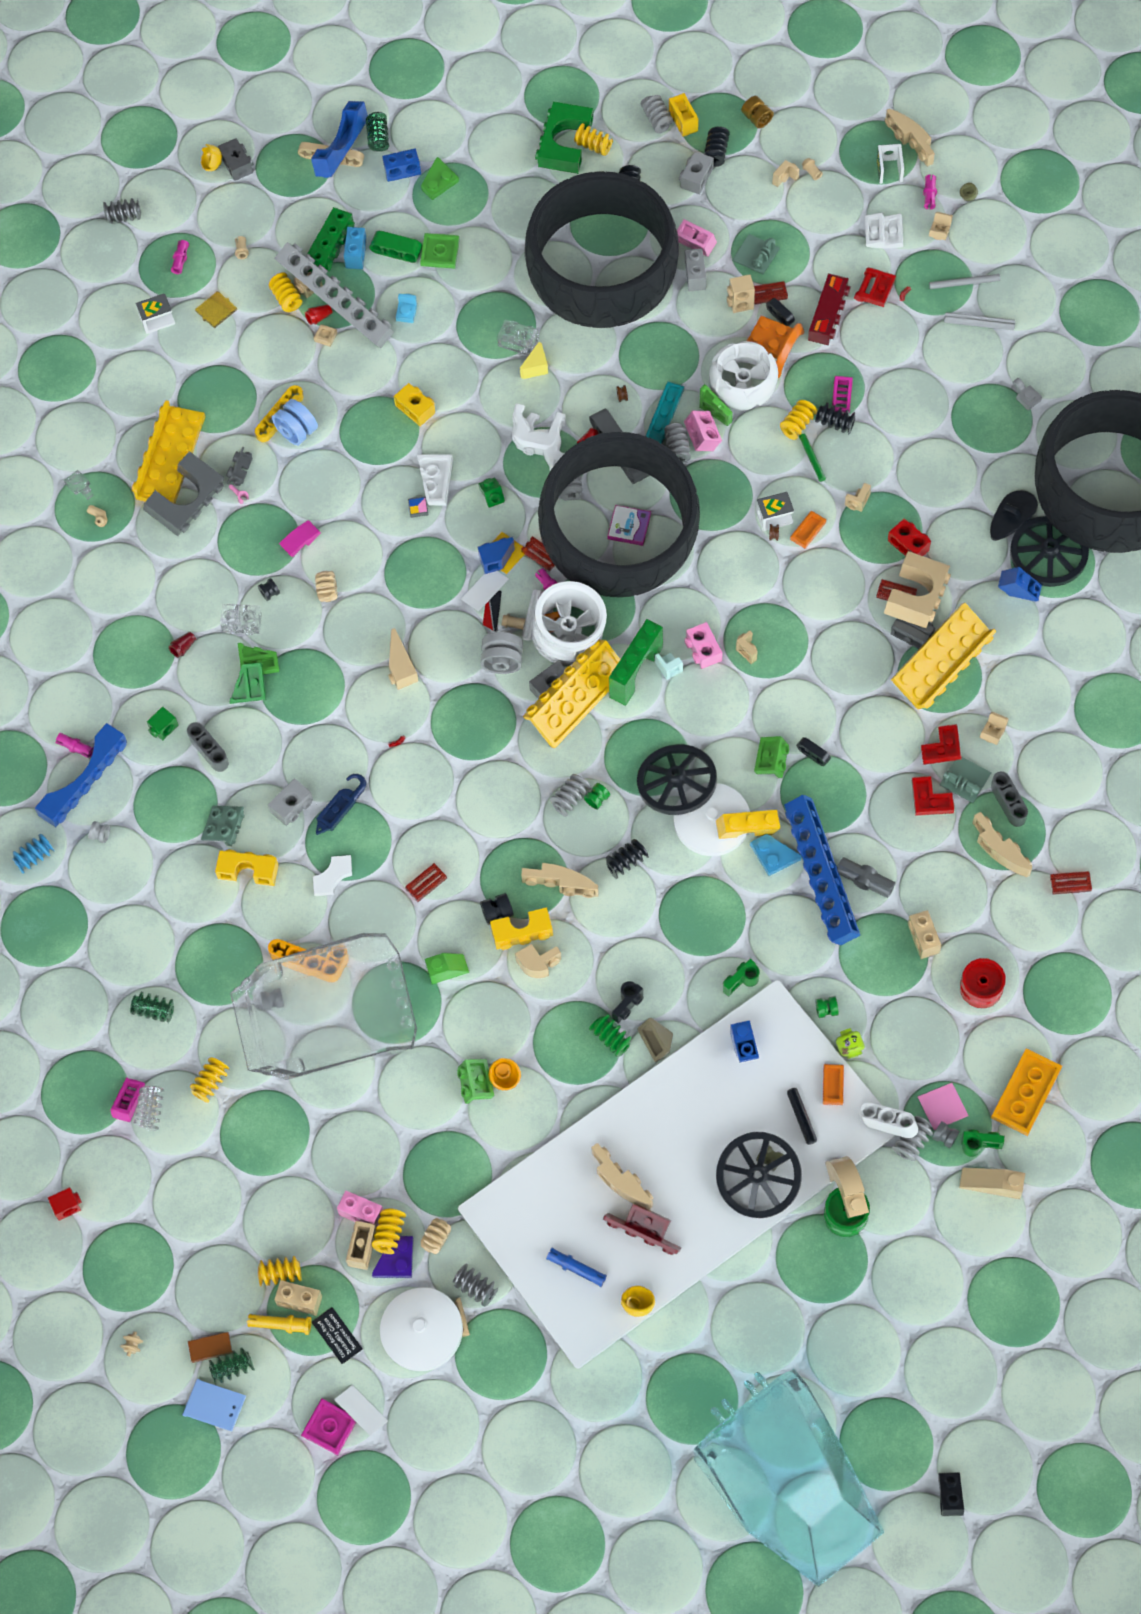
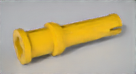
M248 1315L250 1319L247 1320L248 1327L286 1330L290 1334L292 1332H302L305 1335H309L311 1331V1317L309 1316L297 1318L294 1315H289L286 1318Z

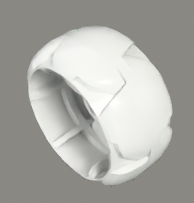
M741 341L738 344L731 343L721 348L714 356L709 369V383L712 392L727 407L737 410H749L757 404L761 406L766 403L773 395L778 381V367L773 355L768 354L766 349L760 344L750 341ZM750 363L756 366L748 370L746 368L739 369L737 364ZM723 370L736 373L735 387L722 379ZM752 378L764 380L755 387L751 386Z

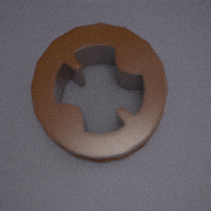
M623 385L621 388L616 386L618 401H628L626 385Z
M770 524L769 541L772 539L778 541L779 524L776 526Z

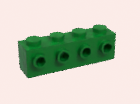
M335 207L331 210L307 253L315 260L314 264L317 267L321 265L328 272L331 270L332 262L339 256L340 248L346 242L347 227L355 226L352 213Z

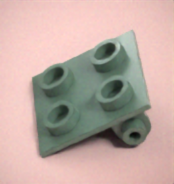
M749 234L732 261L764 274L780 248L775 246L776 241L773 238L764 241Z
M961 757L962 760H955L949 770H946L943 775L944 778L939 785L974 803L992 772Z
M212 806L201 840L226 841L225 845L230 847L235 844L236 834L239 833L238 829L241 828L242 820L245 817L244 807Z

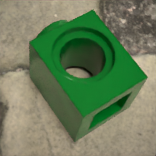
M163 706L147 721L149 733L155 738L158 736L162 741L179 726L176 717Z

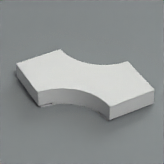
M351 855L331 857V863L327 870L313 876L314 896L334 895L336 885L342 879L352 876Z

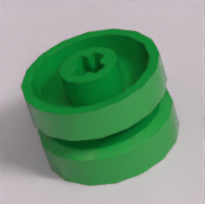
M836 1188L829 1194L824 1207V1220L832 1233L840 1237H852L858 1235L865 1228L870 1214V1203L865 1194L869 1213L851 1218L847 1217L839 1188Z

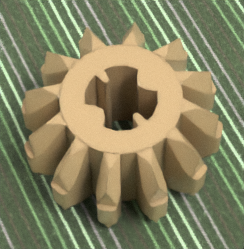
M333 571L317 573L315 576V586L320 602L336 600L338 592Z
M433 1219L422 1237L421 1247L429 1253H439L451 1232V1225L442 1219Z

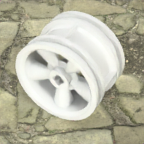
M560 582L547 588L537 601L531 631L532 640L538 652L550 662L555 663L559 660L562 665L570 666L576 661V657L580 653L594 645L599 639L602 640L607 618L606 607L602 598L591 587L579 582ZM571 606L581 609L584 613L577 619L570 616ZM557 608L560 618L554 621L544 615L551 609ZM595 626L594 633L589 637L581 634L582 627ZM548 631H554L557 637H554Z

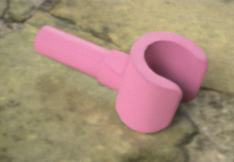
M232 484L229 485V488L238 496L240 504L244 503L241 499L242 496L249 500L246 491H239Z

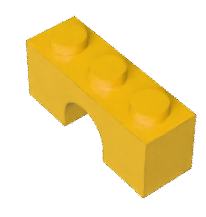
M777 810L722 814L716 820L719 839L737 838L742 834L753 832L755 836L773 835L780 829Z
M227 849L219 851L215 873L218 879L237 881L239 872L249 868L254 870L253 878L255 884L274 886L279 864L277 858L269 854L261 856L255 855L252 852L237 853L234 850Z
M547 907L528 912L529 923L521 929L513 927L509 917L490 921L496 950H506L513 945H526L533 940H546L553 936Z

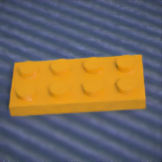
M1026 1048L991 1119L1028 1136L1062 1069V1065Z

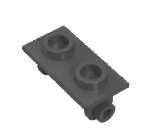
M244 447L241 448L240 452L236 451L232 459L235 462L234 466H230L226 474L229 477L227 484L233 481L236 486H240L244 482L247 471L241 468L248 470L253 459L250 452H243Z

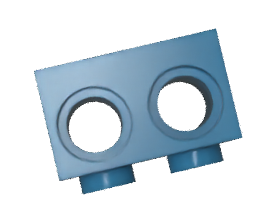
M347 227L344 261L347 269H363L367 243L365 228Z

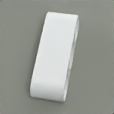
M872 1102L864 1103L860 1107L861 1118L869 1128L905 1138H912L918 1133L915 1118L909 1112Z

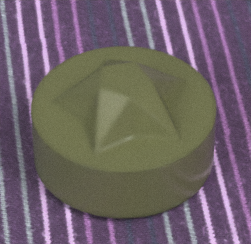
M966 183L960 188V196L965 201H972L978 195V189L973 183Z

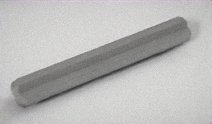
M949 312L945 313L944 318L945 323L1005 330H1014L1015 320Z

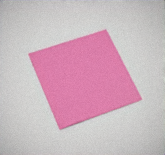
M953 1083L918 1096L934 1130L938 1128L941 1121L948 1125L969 1116Z

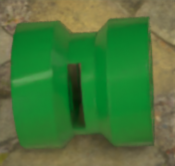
M596 783L592 787V791L584 796V800L589 806L598 810L602 806V802L607 800L611 794L603 785Z
M836 996L825 1000L822 998L815 999L818 1018H825L826 1015H839Z

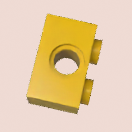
M410 383L394 395L395 406L420 427L435 414L434 401L430 397L424 396L418 387H413Z

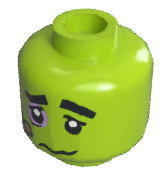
M851 1028L841 1031V1036L836 1039L841 1056H847V1059L861 1055L865 1045L860 1032L852 1031Z

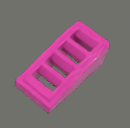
M834 377L832 406L835 405V411L840 408L836 407V404H846V408L842 407V412L845 413L846 410H849L850 413L853 377ZM838 385H846L848 388H841ZM837 391L847 392V394H838ZM836 398H847V401L836 400Z
M130 1078L125 1079L110 1109L113 1118L126 1122L131 1121L144 1089V1082ZM128 1087L135 1088L137 1090H129Z

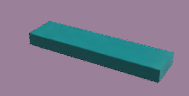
M667 381L645 435L647 438H652L663 444L666 435L664 429L672 422L684 392V386Z

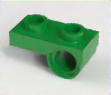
M749 959L746 963L742 962L736 969L737 972L733 976L729 975L723 981V993L728 997L742 983L748 987H753L759 982L760 970L752 959ZM752 972L755 976L749 978L745 974Z
M973 1129L964 1131L961 1144L963 1152L967 1156L974 1157L979 1154L981 1147L1002 1149L1005 1136L997 1132L979 1133L978 1130ZM975 1142L978 1147L970 1148L967 1143Z

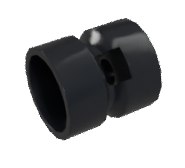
M506 893L495 896L494 900L489 898L480 901V906L488 925H490V921L514 916Z

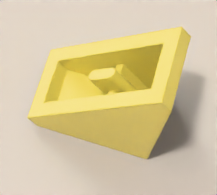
M537 343L521 365L520 376L522 379L548 374V364L542 343Z

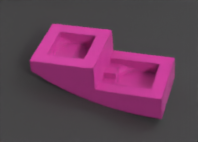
M308 520L289 533L279 544L290 556L294 557L305 544L309 546L321 532Z

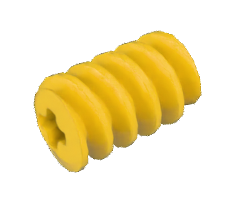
M582 123L576 131L574 142L579 146L582 145L591 151L595 150L596 153L601 152V155L606 156L611 149L613 139L609 140V134H605L602 137V131L597 135V129L595 128L590 132V126L584 129L585 124Z
M281 272L271 278L269 288L285 312L297 310L303 301L300 299V294L297 293V289L294 288L287 274Z
M799 400L780 423L781 431L789 439L796 440L798 438L797 435H801L802 430L806 428V425L817 414V408L809 401Z
M213 1057L208 1058L209 1064L203 1066L204 1070L199 1072L200 1077L194 1079L196 1084L192 1083L190 1085L191 1093L207 1103L210 1101L206 1096H214L211 1089H219L215 1083H223L220 1076L227 1077V1073L224 1070H230L227 1065Z
M393 1208L384 1209L380 1212L379 1225L376 1226V1233L371 1245L373 1249L384 1254H394L391 1248L398 1247V1244L394 1241L400 1240V1236L395 1233H402V1229L398 1226L404 1225V1221L399 1219L406 1218L404 1212Z
M295 1256L292 1257L291 1262L288 1261L287 1257H284L283 1263L280 1262L279 1258H276L275 1264L272 1263L271 1259H268L267 1265H264L263 1261L260 1260L258 1266L260 1287L263 1280L267 1286L270 1285L271 1279L275 1285L278 1284L279 1278L285 1282L289 1278L292 1283L297 1276L298 1280L302 1281L300 1262L297 1261Z

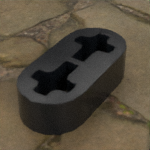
M772 298L766 303L767 310L781 324L790 326L795 322L793 314L778 299Z
M802 737L796 745L800 752L820 766H825L831 759L828 752L806 737Z

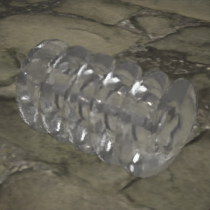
M145 1086L139 1089L140 1096L137 1099L139 1103L136 1105L138 1111L135 1112L137 1118L134 1120V1124L137 1127L150 1131L159 1129L154 1123L160 1122V1119L155 1118V1116L161 1115V1112L156 1110V1108L162 1107V1104L158 1103L157 1100H163L164 1097L158 1094L165 1092L163 1088Z

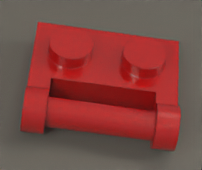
M868 267L864 272L865 277L859 291L855 293L854 299L858 302L865 301L884 307L896 280V275ZM871 278H876L870 294L865 293Z

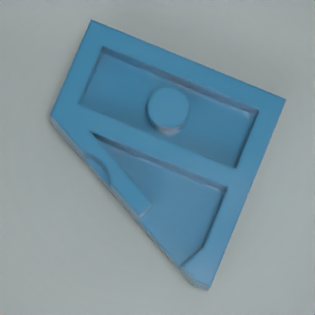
M768 834L750 842L752 850L768 876L793 865L802 858L800 854Z

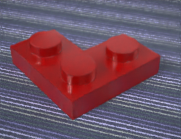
M957 724L939 726L940 742L921 745L923 765L962 760Z
M931 776L912 778L915 816L954 813L952 793L933 794Z

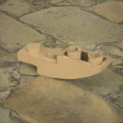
M887 109L885 123L887 127L893 130L896 139L900 140L903 145L909 143L910 147L915 149L919 159L927 167L932 165L935 153L930 148L931 137L906 115L892 109Z
M981 812L974 815L973 825L980 833L977 841L979 845L1002 866L1019 875L1030 876L1032 863L1027 857L1022 855L1019 845L1016 842L1013 843L1010 838L1003 841L1002 835L993 829L992 823L987 816L984 817Z
M542 863V870L522 868V883L527 885L559 886L560 893L565 896L582 895L585 898H593L599 895L597 884L586 876L566 867Z
M598 1143L591 1147L593 1156L600 1164L597 1167V1174L605 1184L633 1204L636 1203L649 1210L653 1208V1196L647 1189L643 1190L640 1186L641 1181L635 1173L632 1175L627 1170L621 1174L623 1172L617 1162L613 1163L609 1158L611 1155L605 1147L601 1148Z

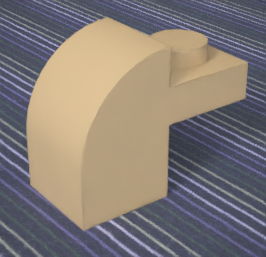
M530 944L515 953V958L526 975L532 978H544L549 976L548 967L552 968L560 962L561 952L556 946L540 956L534 946Z

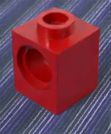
M70 1187L48 1197L53 1212L59 1221L81 1211L79 1206L82 1203L78 1192L74 1193Z

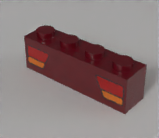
M828 273L809 329L808 341L829 346L830 340H834L836 335V329L834 328L835 325L840 323L841 315L839 313L840 310L844 311L846 304L844 298L849 296L851 286H848L849 278Z

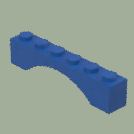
M348 101L342 111L340 126L334 141L326 149H317L312 156L311 161L316 177L329 178L333 176L369 120L364 101Z
M106 723L95 736L93 755L83 773L66 787L47 793L35 807L38 816L54 827L64 822L69 811L74 809L78 805L79 799L89 792L94 781L100 779L105 768L110 766L115 756L125 749L127 743L125 735Z

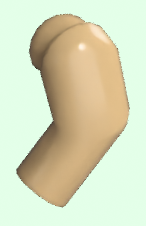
M90 505L87 513L95 516V524L97 526L104 527L108 521L106 512Z

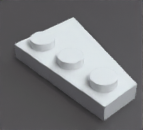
M417 455L428 505H446L453 456Z

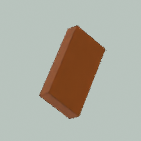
M229 1332L188 1341L192 1363L233 1354Z

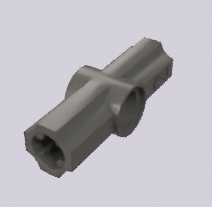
M845 857L840 860L837 867L839 875L853 881L860 889H870L886 898L891 895L896 883L878 874L873 867L869 865L861 866Z

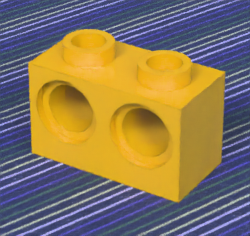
M685 93L669 98V112L682 137L697 132L698 117Z

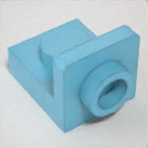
M399 294L396 321L414 323L417 309L416 296Z

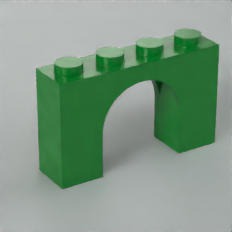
M553 101L552 107L547 112L548 121L544 122V135L540 136V149L536 150L535 160H538V167L579 174L582 163V150L561 146L553 139L563 130H578L582 123L585 124L584 129L588 126L592 127L594 120L593 108Z
M648 619L645 620L609 676V698L624 706L627 705L635 692V679L644 659L646 658L654 662L655 655L663 649L662 626Z

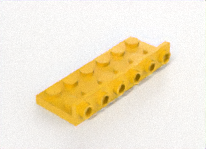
M165 400L163 406L159 409V419L154 423L153 436L149 437L148 450L143 454V464L138 468L137 481H134L132 485V492H134L136 500L146 502L156 490L170 502L176 503L185 477L177 471L178 464L189 451L193 453L206 417L204 412L170 406L169 401Z
M962 603L890 680L917 709H927L935 702L933 699L937 695L940 696L945 692V686L957 679V673L969 666L970 659L972 657L975 658L982 652L981 648L983 645H987L993 640L996 630L994 628L989 630L966 603Z
M599 639L594 645L580 653L576 657V661L565 668L564 673L552 682L551 687L543 692L539 699L529 706L523 715L524 719L532 722L551 748H556L609 692V676L620 661V658L606 640Z

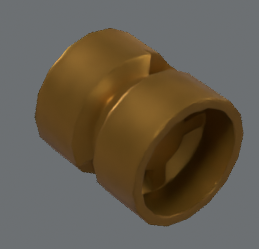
M755 95L743 104L741 111L760 129L772 120L774 113Z

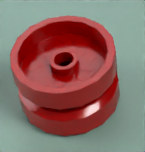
M979 958L971 961L965 967L960 981V993L963 999L969 1005L976 1008L994 1006L1000 1000L1006 984V975L1003 968L997 962L988 958Z

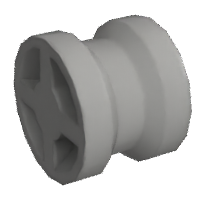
M94 821L89 830V839H98L101 843H106L110 834V825H100L99 822Z

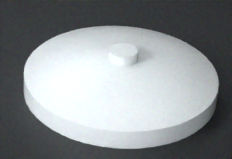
M704 783V784H700V785H702V786H704L705 788H707V786H708L709 783ZM717 783L712 797L702 807L690 813L674 815V828L680 841L693 852L706 856L724 855L739 847L748 833L742 834L737 838L719 839L716 820L722 814L750 812L747 802L739 792L727 785ZM694 788L685 792L688 803L702 795V793ZM679 799L678 803L676 804V806L682 805L680 799Z
M414 1288L398 1295L387 1306L380 1324V1337L387 1354L398 1365L413 1371H428L446 1363L457 1351L463 1333L462 1318L454 1302L444 1293L431 1288Z

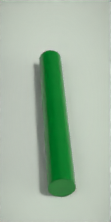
M803 433L799 436L800 441L819 481L822 482L826 477L806 434Z

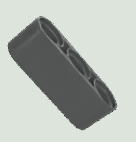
M198 722L191 723L187 728L191 743L215 771L221 772L226 770L229 762L225 751L202 724ZM196 732H200L199 735H196V736L193 735V734L196 733ZM207 745H211L208 749L204 748ZM218 758L223 759L220 762H215Z
M1002 771L995 773L991 783L993 794L1009 822L1015 827L1024 825L1028 815L1027 806L1010 776ZM1001 781L1004 785H999L996 782ZM1011 797L1013 801H1008L1005 798ZM1020 813L1022 817H1017L1014 814Z

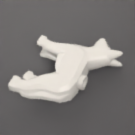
M515 404L512 418L513 442L517 449L522 450L526 455L537 454L544 456L551 470L555 463L565 454L560 452V431L566 424L565 414L557 412L550 429L534 430L533 425L535 421L539 420L540 416L531 412L525 419L522 415L525 406Z

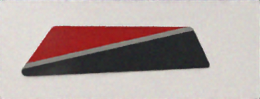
M500 590L485 604L483 625L494 632L497 631L502 594Z

